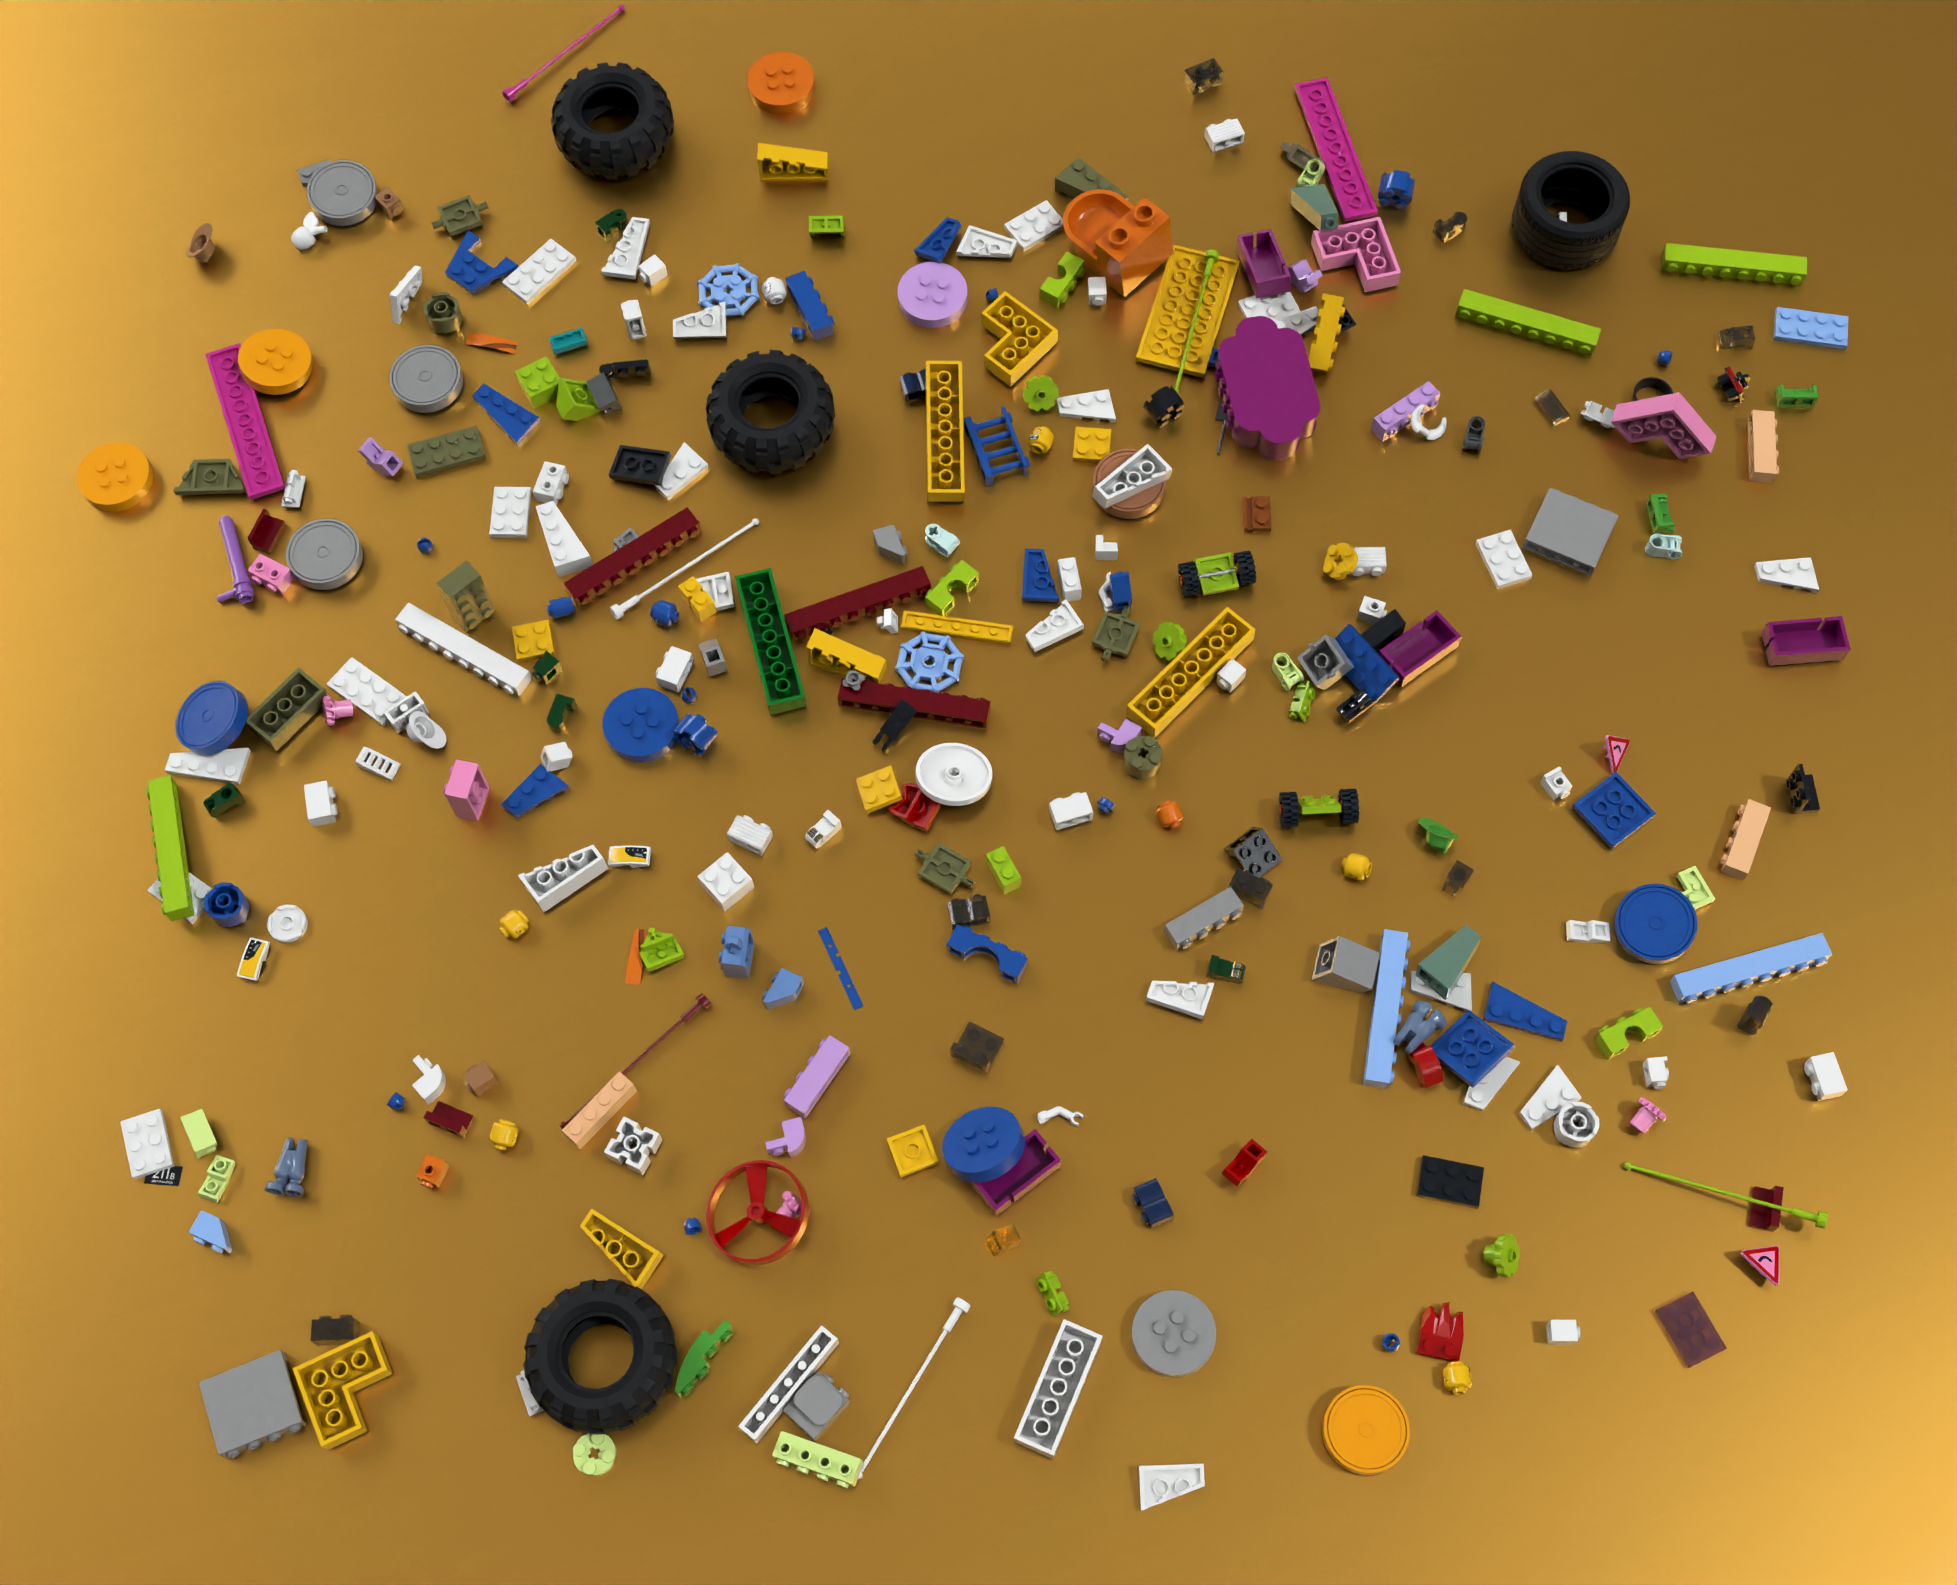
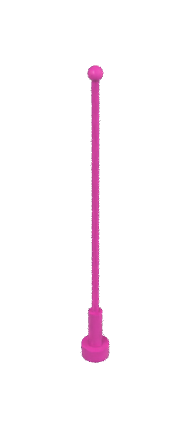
M619 5L616 11H614L607 18H605L594 28L588 31L585 35H583L572 45L566 48L563 52H561L550 62H548L546 65L540 68L528 79H523L512 89L507 87L505 90H503L502 95L506 99V101L511 103L513 100H515V94H517L519 91L525 88L529 84V81H531L538 74H540L542 71L548 68L551 64H553L560 57H562L564 54L570 51L573 47H575L582 40H584L586 37L592 34L595 30H597L604 23H606L608 20L614 17L617 13L623 12L625 10V7L623 5Z

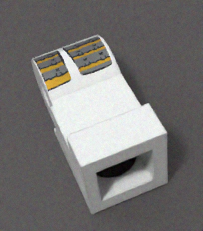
M827 810L823 814V818L808 830L805 839L818 849L842 828L840 820Z

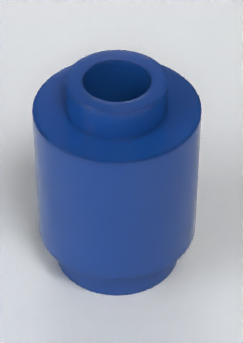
M571 597L550 600V605H546L549 616L553 615L554 619L571 615V612H575Z

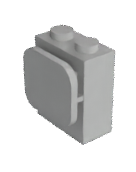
M819 1372L806 1381L796 1392L794 1398L783 1409L784 1413L815 1442L850 1404L849 1399H847L849 1394L841 1387L839 1389L832 1385L833 1379L826 1373L822 1375Z

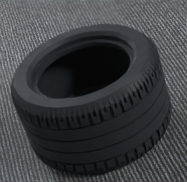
M1563 151L1543 157L1525 174L1513 209L1512 228L1518 244L1529 256L1538 262L1558 269H1581L1600 262L1615 247L1630 207V194L1627 183L1612 164L1590 153ZM1555 203H1571L1585 210L1592 222L1581 224L1565 222L1553 216L1546 207Z

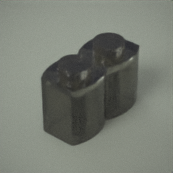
M975 894L970 896L969 899L955 898L947 903L952 930L956 928L957 924L970 927L990 923L991 917L986 896Z
M1765 996L1754 997L1745 1009L1737 1027L1750 1035H1755L1758 1029L1762 1028L1773 1008V1003Z

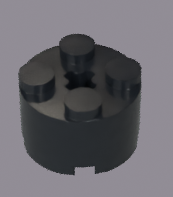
M1165 386L1151 395L1153 399L1150 402L1146 401L1143 405V408L1159 428H1162L1168 424L1169 419H1177L1183 414L1182 409L1185 406V402L1173 386H1170V388Z

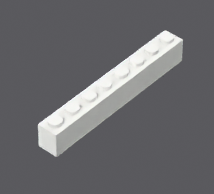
M409 602L395 619L398 629L402 633L413 635V638L418 642L427 643L432 650L441 651L449 660L454 659L458 661V664L463 668L472 669L477 676L488 678L490 683L495 686H502L511 695L514 693L520 696L532 680L528 670Z

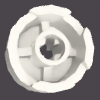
M1572 1102L1562 1108L1555 1118V1137L1559 1142L1569 1147H1583L1597 1134L1599 1117L1596 1116L1590 1105L1583 1102Z

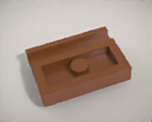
M1270 496L1243 497L1244 532H1271Z

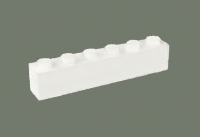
M821 1325L738 1426L740 1430L757 1444L783 1413V1409L794 1398L796 1392L815 1374L839 1344L838 1338Z

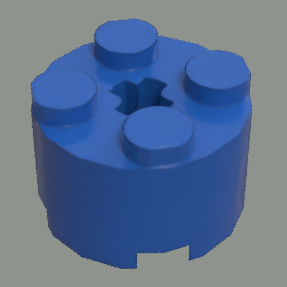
M1393 170V173L1390 174L1383 173L1378 192L1379 204L1382 206L1392 205L1399 210L1405 209L1406 205L1412 202L1415 179L1410 178L1409 173L1400 170Z
M688 713L672 733L675 734L674 739L683 748L689 747L695 750L693 754L702 756L716 739L718 731L705 723L706 719L700 714L694 716Z
M223 882L213 886L214 889L208 895H205L204 907L206 912L218 925L223 927H232L244 923L247 919L250 905L242 891L232 883Z

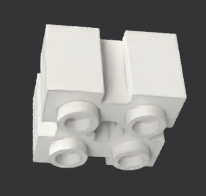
M623 1117L616 1129L617 1139L611 1138L604 1154L607 1159L620 1165L625 1161L628 1169L643 1176L651 1162L648 1156L650 1152L656 1153L662 1138L659 1133L647 1127L641 1131L637 1122ZM635 1143H636L637 1146H636L635 1148L631 1149L630 1146H631V1145L634 1146Z

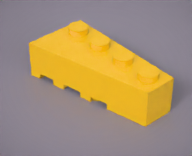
M758 143L757 161L760 181L828 180V152Z
M1325 293L1322 295L1308 358L1311 371L1327 374L1328 369L1332 370L1334 359H1331L1332 352L1336 353L1338 344L1335 341V337L1340 335L1342 324L1338 323L1340 317H1344L1346 308L1342 306L1344 297Z
M816 628L806 646L809 664L844 676L847 675L848 671H857L859 674L864 675V681L870 680L880 684L887 669L886 659L874 655Z
M592 1208L580 1225L635 1287L643 1289L664 1254Z

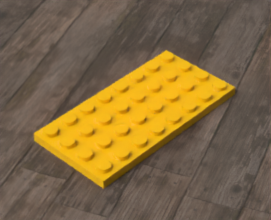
M1173 245L1174 253L1168 258L1136 355V361L1179 372L1203 285V274L1207 262L1204 259L1206 252ZM1219 256L1218 262L1213 264L1210 278L1206 283L1183 373L1202 378L1205 377L1209 358L1214 348L1239 269V260Z

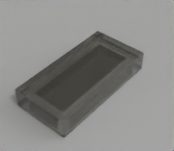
M1551 389L1535 396L1534 400L1554 426L1570 418V414Z

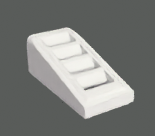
M365 746L355 761L359 768L391 781L401 766L400 763ZM384 762V764H383V766L381 767V769H378V768L380 767L381 763ZM392 765L388 773H386L385 771L388 766Z

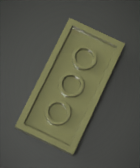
M477 426L407 444L416 478L486 459Z

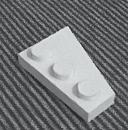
M969 225L956 251V256L1011 258L1016 249L1017 240Z
M415 265L408 271L404 279L399 282L398 286L389 295L393 323L400 324L402 320L400 315L403 311H407L410 297L414 298L423 281L422 270L419 266Z
M726 302L674 319L673 338H726Z
M1109 389L1056 399L1060 417L1076 419L1085 417L1093 418L1095 421L1103 419L1116 423Z
M1811 557L1756 562L1754 565L1758 582L1777 586L1787 585L1798 590L1803 588L1811 590L1810 592L1818 593L1819 591Z
M1066 599L1061 602L1060 607L1049 613L1050 616L1044 621H1040L1025 635L1027 642L1034 652L1084 629L1083 623Z
M1411 970L1410 992L1432 1000H1439L1448 1006L1461 1008L1465 1012L1468 1010L1472 1012L1471 973H1463L1451 994L1445 1000L1416 976V971Z
M1152 981L1146 1001L1203 1020L1215 983L1197 984V982H1189V984H1183L1176 981Z
M1505 1057L1474 1088L1469 1085L1463 1105L1483 1111L1520 1064V1061Z
M1204 1464L1139 1466L1141 1511L1204 1487Z

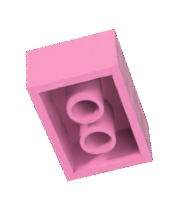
M456 759L454 766L450 768V779L445 784L443 793L456 817L479 821L490 786L479 764Z

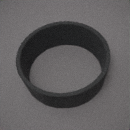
M1655 377L1644 378L1634 388L1633 401L1638 400L1636 393L1645 387L1656 388L1664 395L1673 394V390L1662 379Z

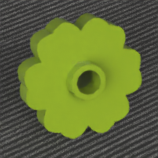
M1042 375L1040 378L1033 376L1026 381L1027 387H1024L1022 392L1025 402H1028L1030 409L1040 411L1041 408L1048 410L1055 405L1054 400L1059 397V389L1051 377Z
M1165 622L1158 626V631L1154 632L1153 644L1156 645L1155 652L1160 658L1174 660L1186 648L1187 636L1179 624Z
M1512 1234L1498 1236L1495 1244L1486 1246L1484 1249V1260L1491 1265L1497 1266V1274L1501 1277L1515 1275L1518 1270L1520 1248L1519 1245H1516V1237Z

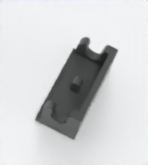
M604 372L586 381L600 411L604 410L605 414H609L622 408Z

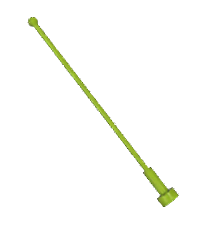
M1212 249L1207 250L1204 257L1207 262L1203 274L1204 281L1175 385V390L1178 394L1206 283L1210 278L1213 264L1217 263L1219 259V253Z
M1631 1162L1624 1164L1626 1170L1634 1169L1791 1213V1216L1816 1222L1815 1227L1824 1229L1827 1223V1212L1819 1210L1818 1214L1797 1208L1789 1209L1632 1165Z

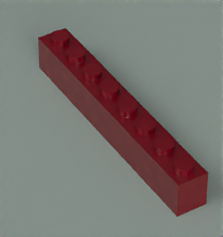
M688 507L564 582L566 592L577 607L588 604L591 599L604 594L606 590L620 584L625 578L635 575L638 570L651 565L659 557H664L672 549L683 545L685 541L695 538L702 532L699 521Z
M921 566L784 614L785 623L793 641L804 640L807 636L812 635L815 628L824 632L830 628H838L847 622H855L861 617L872 616L878 611L893 608L895 605L908 603L912 599L925 597L926 593L931 589V583L924 567Z
M845 678L841 680L837 698L840 707L892 714L903 699L918 710L913 718L987 729L991 705L990 701L985 698L975 699L969 698L966 695L955 696L947 692L936 693L928 689H913L909 686L897 687L893 684H878L870 680L861 682L860 689L854 691L851 687L843 686Z

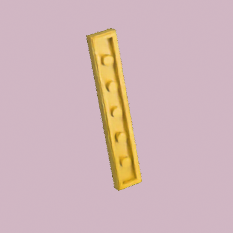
M906 610L903 611L900 626L901 630L925 631V633L948 635L950 637L1011 645L1013 626Z

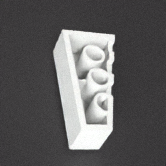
M1147 444L1097 484L1092 497L1104 509L1168 480L1173 469Z
M551 501L536 506L558 577L592 566L593 563L589 553L555 503Z
M591 845L569 854V857L561 860L556 859L552 861V864L536 867L534 871L527 874L522 873L518 876L538 906L545 912L609 868L595 846Z

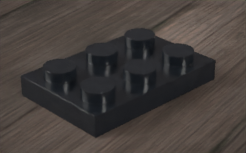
M620 445L609 476L611 479L660 486L671 454L669 451Z
M1423 1155L1416 1197L1478 1209L1484 1167Z

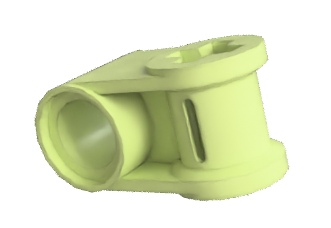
M1316 159L1308 161L1296 182V187L1318 185L1325 171L1324 163ZM1318 163L1319 169L1313 172V165Z
M1286 653L1275 655L1271 666L1272 671L1285 690L1288 691L1291 689V686L1304 681L1302 672ZM1282 662L1285 666H1280L1277 663Z

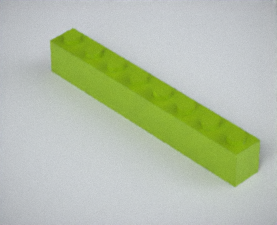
M1665 243L1661 253V271L1802 285L1807 276V257Z
M1467 289L1463 290L1455 315L1463 319L1476 321L1480 324L1493 326L1497 329L1510 331L1514 334H1520L1531 339H1537L1591 356L1601 331L1597 327Z
M168 775L149 780V788L146 789V793L151 803L148 805L149 813L153 818V821H150L151 829L155 834L152 841L157 849L154 857L157 865H159L157 877L161 882L159 893L161 898H163L161 910L163 915H167L171 921L194 916L177 784L172 776Z

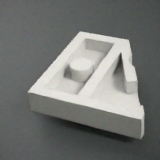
M729 572L696 579L703 587V591L705 590L714 601L717 611L735 607Z

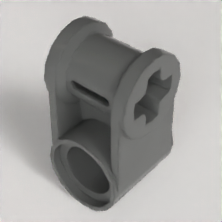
M1474 416L1469 420L1462 450L1467 448L1477 450L1479 453L1481 452L1485 421L1482 417Z

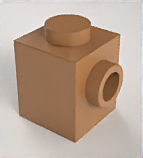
M389 187L374 196L378 207L389 219L399 215L404 210L401 200Z
M484 1061L479 1065L470 1067L467 1073L464 1074L467 1080L464 1082L470 1093L474 1091L477 1096L498 1083Z

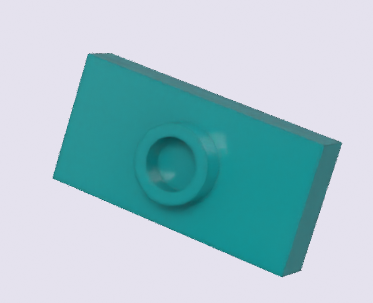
M582 327L549 337L554 355L588 345Z

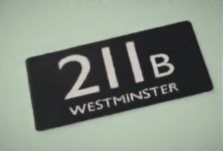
M174 1166L145 1176L144 1184L179 1186L183 1167Z

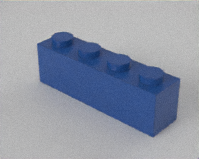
M805 271L785 278L786 288L814 341L834 334V320L832 316H828L825 303H821L818 290H814L812 278L810 276L807 277Z

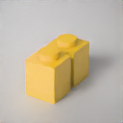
M694 576L678 585L681 597L692 608V611L701 622L717 612L714 601L705 590L703 591V587Z

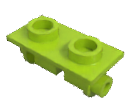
M1307 681V684L1300 683L1297 686L1294 700H1299V702L1292 701L1289 710L1290 718L1297 719V717H1300L1303 723H1305L1306 717L1310 714V704L1315 697V689L1310 681Z
M1044 1271L1036 1279L1037 1286L1046 1300L1048 1310L1055 1317L1061 1311H1068L1070 1303L1064 1291L1056 1292V1290L1061 1288L1056 1273L1053 1274L1052 1271L1046 1273Z

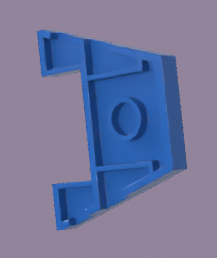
M468 230L445 274L446 277L470 294H473L490 285L491 281L497 278L502 279L506 277L505 274L511 271L514 272L518 268V264L508 257L504 258L495 268L471 253L481 243V240Z

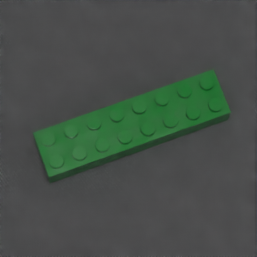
M771 568L735 576L770 715L807 707Z

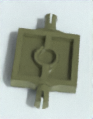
M470 195L437 207L441 219L431 222L434 229L444 226L452 237L483 225L479 212L489 208L486 201L476 205L471 200Z
M1124 606L1121 614H1112L1105 611L1092 641L1093 646L1104 650L1101 657L1103 662L1104 660L1108 662L1111 654H1118L1126 658L1140 628V623L1128 618L1131 610L1129 606L1128 608Z
M940 843L929 854L920 849L916 851L915 856L924 861L922 868L918 872V876L950 895L961 882L970 888L973 887L975 881L966 876L972 861Z

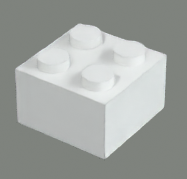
M728 852L697 876L701 887L724 912L754 888L752 878Z

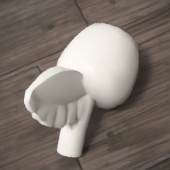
M313 212L307 214L303 222L304 226L297 228L291 236V242L298 250H306L312 247L316 241L314 235L327 232L326 226H318V218Z

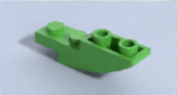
M725 1320L711 1335L704 1330L689 1349L676 1381L675 1393L680 1398L683 1395L687 1396L693 1390V1384L698 1379L702 1380L708 1374L710 1365L705 1359L707 1357L710 1359L717 1352L718 1345L722 1341L725 1343L732 1336L734 1329L728 1321Z

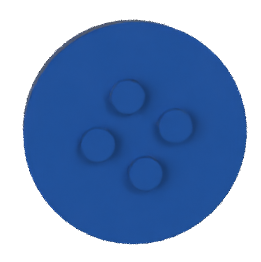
M212 681L197 688L184 701L177 715L175 729L180 743L194 753L204 756L213 755L226 749L239 736L245 725L248 715V704L245 696L235 687L224 681Z
M635 688L621 693L611 701L605 710L602 726L606 741L616 755L627 761L643 763L656 760L671 750L676 743L674 739L675 734L672 732L680 721L673 702L665 694L650 688Z
M1646 884L1633 889L1622 899L1616 911L1614 929L1618 942L1629 955L1645 963L1664 964L1674 961L1688 950L1697 932V915L1689 899L1677 889L1664 884Z
M982 1107L964 1114L950 1126L943 1139L942 1152L950 1170L955 1176L968 1182H986L1002 1176L1019 1161L1025 1147V1135L1017 1118L1008 1110L1000 1107Z

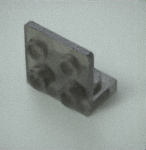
M969 1022L958 1043L954 1042L950 1048L951 1057L987 1074L1004 1042V1038Z

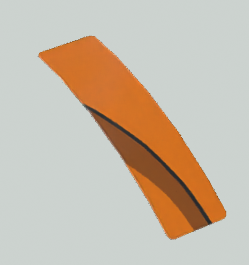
M469 333L465 345L484 346L514 354L518 342L492 335Z
M635 929L625 976L626 984L640 985L643 969L640 946L644 943L648 930Z

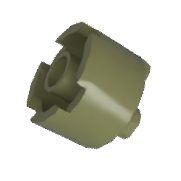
M439 292L433 294L428 302L425 301L423 310L433 332L449 333L460 329L463 316L456 298L450 296L449 293Z
M1137 736L1127 742L1124 750L1123 763L1126 772L1129 775L1138 777L1139 780L1154 777L1161 767V746L1152 736Z

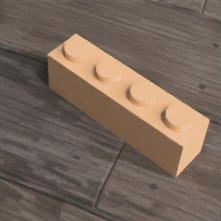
M1752 410L1747 420L1750 481L1772 483L1775 476L1779 474V465L1776 463L1779 451L1776 450L1778 435L1775 434L1777 419H1775L1774 411Z
M1748 799L1745 805L1741 804L1737 813L1740 818L1734 822L1731 830L1734 832V835L1729 837L1726 844L1728 852L1723 854L1720 864L1723 865L1722 873L1742 881L1748 875L1771 807Z
M618 1072L562 1129L565 1137L580 1150L637 1092L634 1084L621 1072Z

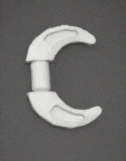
M1419 405L1412 412V429L1415 433L1419 432L1424 435L1428 440H1435L1441 437L1446 429V418H1442L1439 427L1428 430L1422 426L1420 420V413L1425 405Z

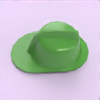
M1423 817L1418 820L1419 824L1426 829V842L1438 852L1446 853L1453 840L1459 839L1457 834L1451 832L1437 821Z

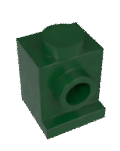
M546 650L544 652L545 657L535 663L532 675L537 681H543L547 685L562 671L560 662Z

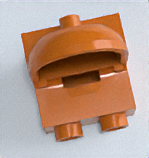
M1095 189L1075 197L1064 212V231L1067 238L1074 245L1075 256L1085 260L1084 265L1098 277H1105L1106 283L1124 298L1174 253L1170 216L1146 197L1134 206L1116 192Z

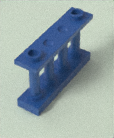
M1005 406L1001 407V417L981 423H973L971 416L964 418V429L986 486L993 485V477L996 474L1021 467L1023 474L1027 475L1028 467H1030L1028 457H1024L1011 424L1013 423L1010 412L1007 413ZM1003 423L1007 430L985 438L978 437L977 434L979 430ZM1010 438L1012 443L1010 447L989 453L983 450L984 445ZM1016 453L1018 461L994 468L989 466L988 462L991 459Z

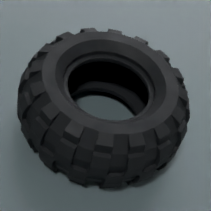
M608 62L597 64L598 68L589 70L587 67L580 70L576 79L569 78L564 83L552 108L551 125L557 147L564 154L565 159L578 170L582 169L587 175L595 178L602 175L607 180H618V176L627 175L628 178L637 176L642 168L650 169L655 165L658 157L663 156L670 143V136H672L674 129L671 103L667 98L665 90L646 71L638 67L633 70L626 63L618 62L617 66H609ZM623 110L636 116L635 121L630 126L618 132L603 133L589 127L598 115L607 111Z
M770 350L769 354H759V351L749 353L747 358L742 361L736 359L727 366L725 373H720L711 387L712 393H709L707 397L706 420L715 446L718 450L723 451L725 457L739 467L743 465L746 470L761 474V471H769L771 475L783 474L782 470L792 468L794 471L803 467L806 460L809 458L813 460L823 449V444L829 440L834 428L835 409L830 386L824 381V376L811 364L807 365V362L801 357L792 353L790 356L784 355L781 350ZM766 397L785 398L798 407L795 415L787 423L774 428L757 427L746 421L743 417L751 404Z
M615 1279L580 1282L579 1286L572 1289L566 1288L555 1295V1299L546 1308L543 1307L534 1319L535 1324L531 1333L527 1334L524 1346L526 1351L525 1362L523 1363L525 1378L537 1404L551 1418L564 1427L576 1432L591 1433L592 1435L607 1434L615 1430L622 1431L634 1426L635 1422L645 1415L649 1416L658 1406V1402L664 1393L668 1392L673 1381L674 1367L677 1364L675 1333L660 1305L639 1287H634L626 1284L624 1281ZM599 1325H614L627 1331L631 1335L634 1347L632 1362L627 1372L617 1382L604 1388H585L575 1383L569 1369V1356L573 1344L578 1337L588 1329Z

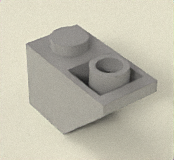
M894 524L873 530V538L879 555L900 564H906L905 556H908L905 545H901L902 537L900 531H896Z
M716 638L698 644L709 677L727 671L726 663Z

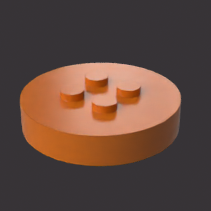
M790 52L767 54L758 59L748 72L747 84L750 98L757 107L773 114L792 113L803 108L813 97L815 91L813 69L804 58Z

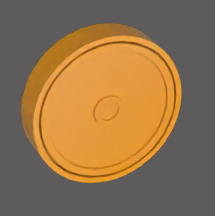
M267 329L259 331L244 341L238 353V363L242 378L251 388L261 393L280 395L295 391L306 383L312 372L313 364L308 344L299 335L288 330Z
M113 442L101 445L85 456L78 467L76 481L80 492L90 505L102 511L118 512L135 506L145 498L153 483V469L140 449L128 443Z
M1358 1385L1342 1391L1330 1403L1322 1421V1436L1328 1453L1341 1467L1355 1474L1375 1475L1390 1469L1404 1455L1410 1439V1425L1403 1406L1393 1395L1379 1387Z

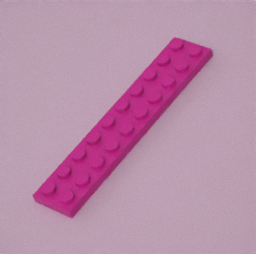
M1328 77L1295 84V91L1320 159L1325 161V173L1343 221L1348 222L1377 216L1378 210Z
M239 343L207 353L206 358L250 500L284 490L285 485L255 389L251 388L244 381L240 373L238 353L241 345Z

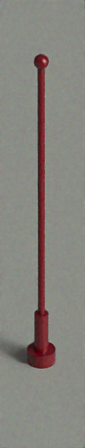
M700 993L695 998L697 1002L680 1017L681 1019L621 1073L623 1075L626 1074L683 1022L686 1023L701 1008L705 1010L712 1005L709 999L703 993ZM590 1099L566 1122H562L560 1124L561 1129H563L592 1099Z

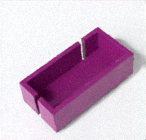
M1272 229L1256 232L1255 248H1253V233L1239 235L1237 237V252L1256 299L1290 292L1291 275L1287 265L1285 266V260Z
M1436 610L1426 617L1423 623L1419 622L1381 649L1379 655L1400 677L1396 683L1403 687L1456 649L1462 636Z
M1842 616L1825 617L1823 622L1822 618L1767 622L1761 632L1764 646L1768 647L1766 654L1769 666L1844 660L1851 650Z
M1034 1129L1025 1136V1147L1022 1156L1008 1172L990 1181L971 1182V1185L995 1216H997L1011 1205V1200L1013 1202L1017 1201L1060 1168L1061 1160L1050 1146L1047 1148V1142Z

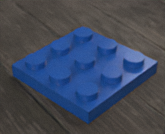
M1617 772L1572 806L1611 849L1656 815L1650 806Z
M1470 1010L1431 1045L1439 1062L1472 1088L1515 1049L1511 1041Z

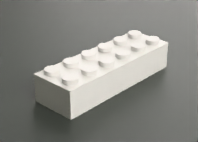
M1063 1320L1014 1436L1015 1443L1051 1459L1054 1458L1101 1345L1102 1335L1068 1320Z

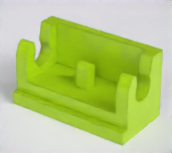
M843 215L809 216L810 236L820 233H841V236L845 235Z

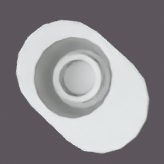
M414 711L410 715L405 729L413 742H424L429 747L435 749L445 746L447 741L446 734L439 725L424 712Z

